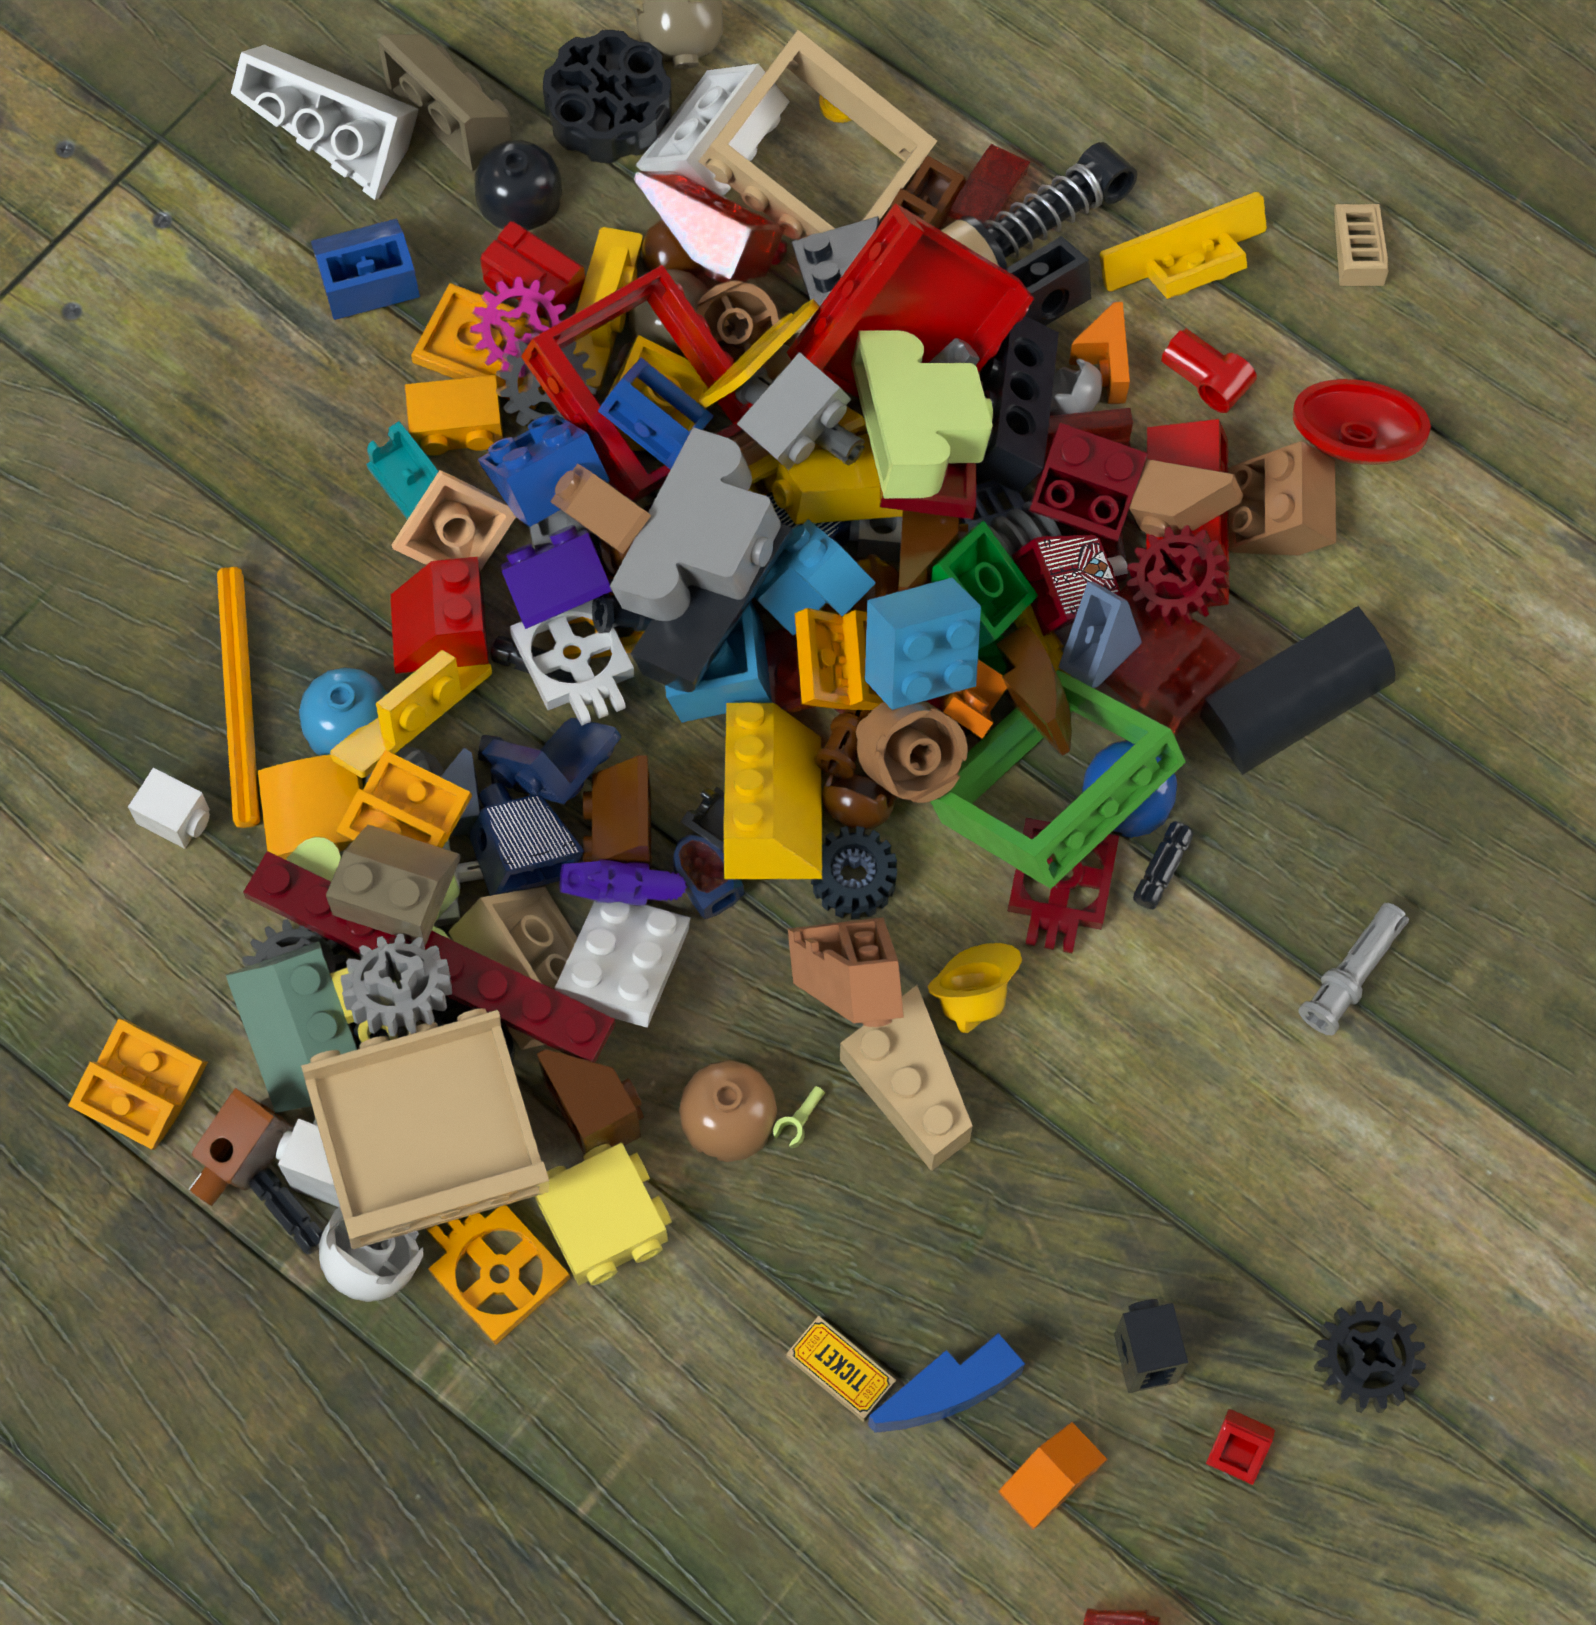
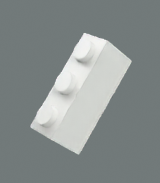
M759 64L707 70L636 166L645 174L674 190L677 186H684L706 199H717L725 195L731 187L728 184L716 181L714 179L716 175L698 161L765 74V71ZM775 83L728 144L749 161L756 155V147L763 137L777 127L781 120L780 114L790 102Z

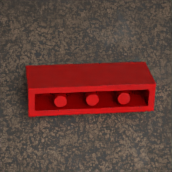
M1219 419L1147 427V459L1228 473V438ZM1228 510L1192 532L1196 536L1201 530L1207 531L1211 541L1217 540L1224 551L1223 555H1225L1229 563ZM1146 533V550H1148V549L1151 547V545H1150V543H1149V540H1148V536H1150V535L1147 534V533ZM1174 569L1171 570L1176 577L1179 576L1182 582L1186 581L1181 574L1178 575ZM1227 571L1225 573L1229 580V571ZM1229 587L1217 589L1223 599L1221 604L1210 601L1206 606L1229 605Z

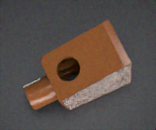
M235 1088L192 1151V1156L205 1165V1167L189 1187V1190L211 1206L215 1204L229 1184L244 1191L250 1188V1180L272 1162L276 1157L277 1148L282 1136L287 1130L293 1132L294 1126L261 1101Z

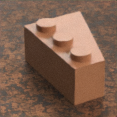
M883 917L788 928L793 984L854 1024L863 1023L867 1027H881L890 1024L892 1019L904 1018L898 958Z

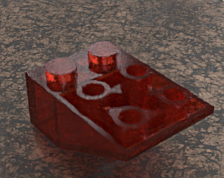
M1126 585L1120 591L1119 596L1129 603L1142 644L1104 682L1138 712L1170 728L1175 737L1202 708L1204 699L1218 691L1230 679L1242 656L1207 626L1192 619V624L1187 625L1182 616H1177L1172 626H1167L1162 615L1156 621L1150 620L1145 610L1140 611L1133 600L1134 596Z

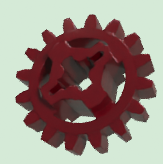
M1185 525L1181 530V534L1175 535L1171 527H1166L1165 538L1158 540L1157 537L1151 534L1148 536L1151 545L1148 550L1138 547L1135 549L1140 562L1128 564L1127 569L1132 579L1127 581V586L1134 596L1133 600L1140 611L1145 610L1150 620L1156 621L1162 615L1167 626H1173L1176 617L1182 616L1185 623L1189 625L1192 624V613L1198 611L1201 615L1207 617L1209 611L1206 605L1210 601L1217 604L1222 603L1223 599L1217 589L1230 586L1225 573L1230 570V565L1225 555H1223L1224 551L1217 540L1211 541L1207 531L1201 530L1194 536L1190 526ZM1174 569L1178 575L1181 574L1186 581L1182 582L1179 576L1176 577L1171 570Z

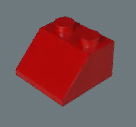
M478 556L431 561L390 594L395 674L415 672L441 650L456 658L457 667L489 664L484 591Z

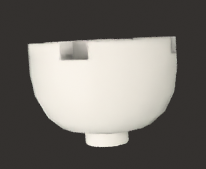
M338 1207L322 1233L319 1243V1260L327 1281L339 1292L352 1299L371 1302L391 1297L403 1289L412 1278L423 1257V1247L419 1250L415 1241L419 1233L415 1231L352 1250L341 1208Z

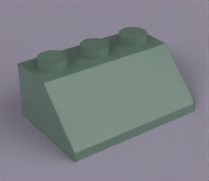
M319 941L226 974L275 1113L312 1106L301 1065L311 1063V1057L330 1050H338L340 1054L358 1050L350 1025L346 1021Z

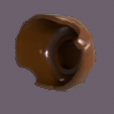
M674 216L663 218L648 229L641 246V257L648 272L663 265L665 269H678L698 276L702 273L709 258V246L704 233L698 225L689 219Z
M854 774L849 779L837 778L832 784L834 775H829L822 791V802L826 811L836 822L848 826L850 829H856V826L874 829L889 819L897 800L895 795L868 777Z

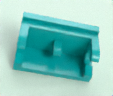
M398 421L389 427L388 436L390 439L384 446L379 447L374 440L369 443L367 452L370 462L366 465L408 520L439 471L402 423Z

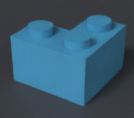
M808 519L802 526H797L793 529V536L754 595V598L794 636L796 634V612L806 608L819 610L825 603H828L843 617L876 582L839 544Z

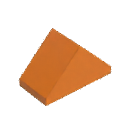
M1071 1422L1042 1444L1000 1488L998 1493L1034 1530L1108 1459Z

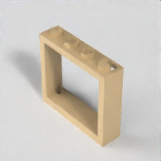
M797 30L698 162L716 175L714 177L716 181L728 184L737 191L746 205L753 210L762 211L775 221L777 227L784 235L799 240L809 235L826 232L835 228L728 145L785 68L789 69L904 161L861 221L877 216L880 221L899 190L904 188L937 140L802 32Z

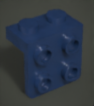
M570 718L561 725L540 750L493 739L482 754L493 765L490 770L492 775L500 783H503L504 786L513 788L517 792L539 795L544 799L565 804L567 800L575 797L581 791L585 779L598 765L609 759L614 751V746L621 738V734L612 726L595 722L581 725L577 718Z

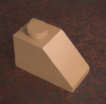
M1146 459L1129 509L1143 532L1149 535L1152 534L1155 537H1165V528L1171 527L1175 535H1180L1185 525H1189L1191 530L1194 531L1240 504L1243 493L1234 474Z
M579 464L576 465L573 471L566 472L560 478L555 487L556 494L550 501L622 554H624L651 517L644 509Z

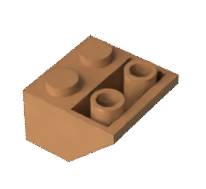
M1299 441L1228 467V473L1234 474L1243 493L1241 503L1229 509V550L1231 552L1299 556L1336 543L1334 459L1307 443Z

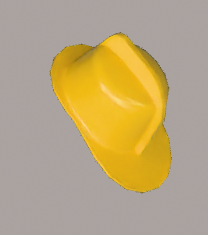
M986 943L970 947L952 958L938 976L929 983V993L939 998L943 1013L950 1020L956 1021L960 1032L969 1033L982 1021L992 1019L1004 1010L1007 984L1020 967L1022 962L1021 953L1014 946L1004 943Z

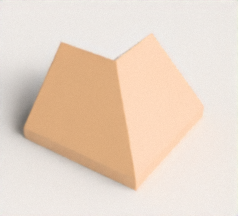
M439 470L392 543V548L425 565L431 561L478 556L481 571L516 517L505 501Z

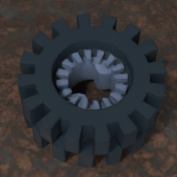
M848 826L840 828V835L835 836L833 832L825 836V843L822 844V879H811V885H813V893L816 899H822V907L827 911L831 907L834 908L835 916L843 918L844 912L852 913L851 920L860 919V913L866 912L867 917L876 914V907L879 906L883 909L888 904V897H892L894 894L897 879L895 853L891 854L890 843L887 840L881 842L880 834L872 830L870 835L864 834V827L856 826V833H849ZM846 865L853 869L861 865L867 871V875L859 883L854 878L849 881L844 880L840 872Z

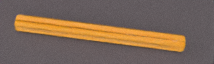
M233 566L218 570L217 583L232 817L236 827L247 828L255 827L259 824L260 812L244 576L239 567Z

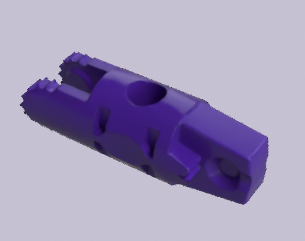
M599 859V861L562 864L560 892L594 900L596 903L611 904L622 902L629 905L645 906L647 899L677 900L678 897H682L683 893H686L685 888L687 887L685 883L687 881H684V877L679 876V873L675 874L672 872L670 874L668 871L649 870L648 863H621L614 860Z

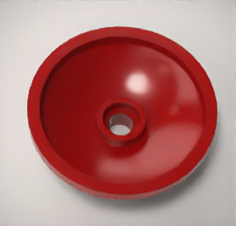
M1355 379L1328 380L1307 387L1297 396L1292 413L1296 428L1311 445L1334 458L1360 465L1390 464L1416 454L1426 445L1431 428L1430 420L1425 410L1409 396L1385 385Z

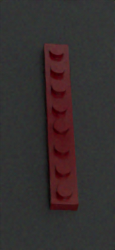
M269 851L265 853L243 891L246 899L359 954V947L362 945L369 947L371 950L378 948V937L382 936L387 944L395 943L397 937L334 916L326 898L331 881ZM431 931L425 950L436 945L439 948L441 960L447 959L452 986V994L446 995L447 997L472 1009H486L487 1013L498 1010L501 1023L566 1055L594 1063L597 1061L616 1025L614 1018ZM405 939L406 944H411L413 942Z

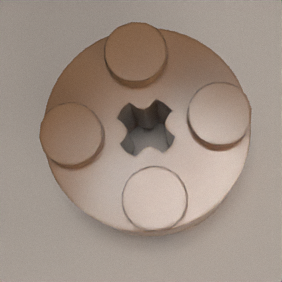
M927 701L891 710L883 702L874 708L866 718L862 719L856 729V737L858 739L857 753L863 770L872 780L896 797L917 803L930 802L948 793L960 778L958 772L962 761L966 762L968 753L964 732L954 719Z

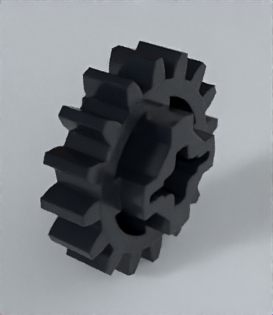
M1356 1301L1352 1307L1351 1316L1342 1307L1338 1309L1334 1314L1337 1325L1326 1321L1320 1329L1321 1333L1328 1340H1317L1313 1348L1319 1354L1325 1355V1358L1317 1361L1314 1365L1315 1371L1327 1372L1329 1375L1322 1385L1323 1389L1329 1390L1337 1387L1341 1391L1338 1395L1337 1403L1342 1405L1349 1397L1356 1400V1412L1359 1413L1364 1411L1369 1402H1373L1377 1413H1383L1387 1408V1398L1396 1406L1401 1405L1406 1400L1401 1388L1414 1392L1420 1383L1411 1374H1421L1426 1368V1363L1415 1359V1356L1425 1349L1424 1342H1412L1410 1336L1417 1328L1415 1323L1402 1327L1398 1323L1402 1311L1397 1309L1390 1317L1384 1315L1383 1302L1380 1301L1376 1302L1371 1312H1366L1362 1301ZM1369 1325L1377 1327V1329L1371 1332L1360 1333L1354 1327ZM1392 1339L1396 1341L1400 1349L1402 1360L1395 1356ZM1368 1348L1373 1349L1377 1353L1371 1366L1362 1361L1365 1355L1364 1352ZM1337 1354L1345 1360L1346 1376L1339 1366ZM1377 1380L1384 1385L1390 1384L1378 1389L1362 1387L1366 1382Z

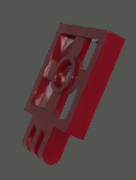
M1026 817L1023 834L1033 840L1051 822ZM1109 834L1093 849L1102 864L1103 870L1082 866L1080 861L1072 869L1073 876L1069 880H1060L1051 888L1048 904L1034 901L1030 897L1023 884L1024 875L1027 874L1017 868L1015 869L1007 911L1031 916L1025 945L1035 946L1039 935L1038 929L1047 930L1045 949L1054 950L1058 932L1066 934L1063 941V952L1073 954L1078 926L1102 929L1119 835ZM1051 857L1047 859L1048 864L1053 861ZM1077 886L1098 889V897L1086 908L1081 910L1067 908L1070 890Z

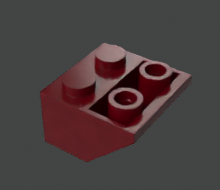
M1060 423L1052 437L1045 457L1044 469L1040 472L1029 511L1117 542L1148 453Z

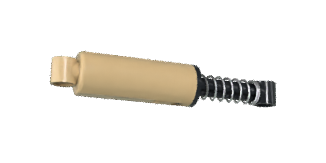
M1098 142L1090 146L1081 155L1077 164L1067 169L1065 177H1054L1051 185L1043 184L1039 187L1037 194H1027L1023 203H1013L1009 212L1000 211L995 221L986 220L982 224L974 217L965 215L941 231L999 267L1006 269L1008 268L1005 260L1006 257L1010 255L1017 259L1020 248L1024 247L1029 250L1033 248L1034 239L1047 240L1048 230L1061 231V222L1064 220L1070 223L1075 222V213L1078 211L1087 214L1089 213V208L1095 209L1102 204V200L1107 204L1121 201L1133 189L1138 174L1136 169L1105 142ZM1045 188H1048V190H1046L1045 192H1043V193L1041 194V191H1042V190H1044ZM1035 197V198L1032 199L1031 201L1027 202V200H1028L1029 198ZM1021 206V207H1019L1018 209H1016L1015 211H1013V209H1014L1015 207ZM1002 215H1007V216H1005L1004 218H1002L1001 220H999V218H1000ZM813 315L762 365L767 370L768 376L773 380L791 362L786 352Z

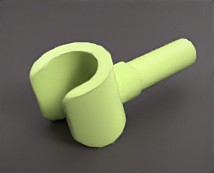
M815 1086L792 1117H783L775 1123L773 1128L774 1137L777 1138L785 1126H796L798 1133L789 1144V1147L796 1148L800 1146L805 1138L803 1126L825 1092Z

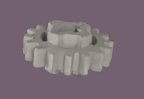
M398 934L395 943L387 944L386 940L381 936L377 938L378 948L371 950L369 947L362 945L359 947L361 960H347L346 964L349 974L341 975L345 1008L352 1011L356 1024L367 1020L371 1033H376L381 1026H387L389 1035L395 1036L398 1032V1027L406 1026L407 1030L413 1034L416 1033L415 1022L422 1020L431 1025L434 1023L432 1010L445 1011L447 1008L445 996L452 994L447 959L441 960L439 948L436 945L425 950L424 941L421 937H417L411 944H406L404 935Z

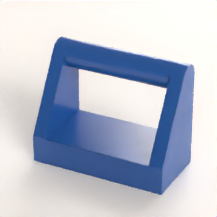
M641 357L613 388L598 409V412L671 470L691 430L688 431L631 384L636 378L640 379L695 424L694 428L703 430L714 415Z

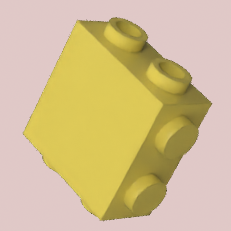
M622 1142L613 1147L610 1144H603L593 1148L583 1156V1162L569 1169H566L565 1166H558L547 1171L549 1192L535 1196L538 1206L578 1286L588 1281L591 1285L600 1284L618 1272L616 1267L632 1259L636 1263H640L656 1256L663 1249L661 1244L668 1241L665 1226L672 1223L669 1213L660 1196L653 1199L650 1198L643 1182L650 1179L646 1168L637 1152L630 1156L628 1155Z

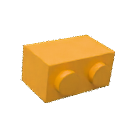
M496 375L405 384L409 434L426 455H441L448 450L465 448L483 451L487 450L495 442L503 439L500 397L496 392L498 389Z

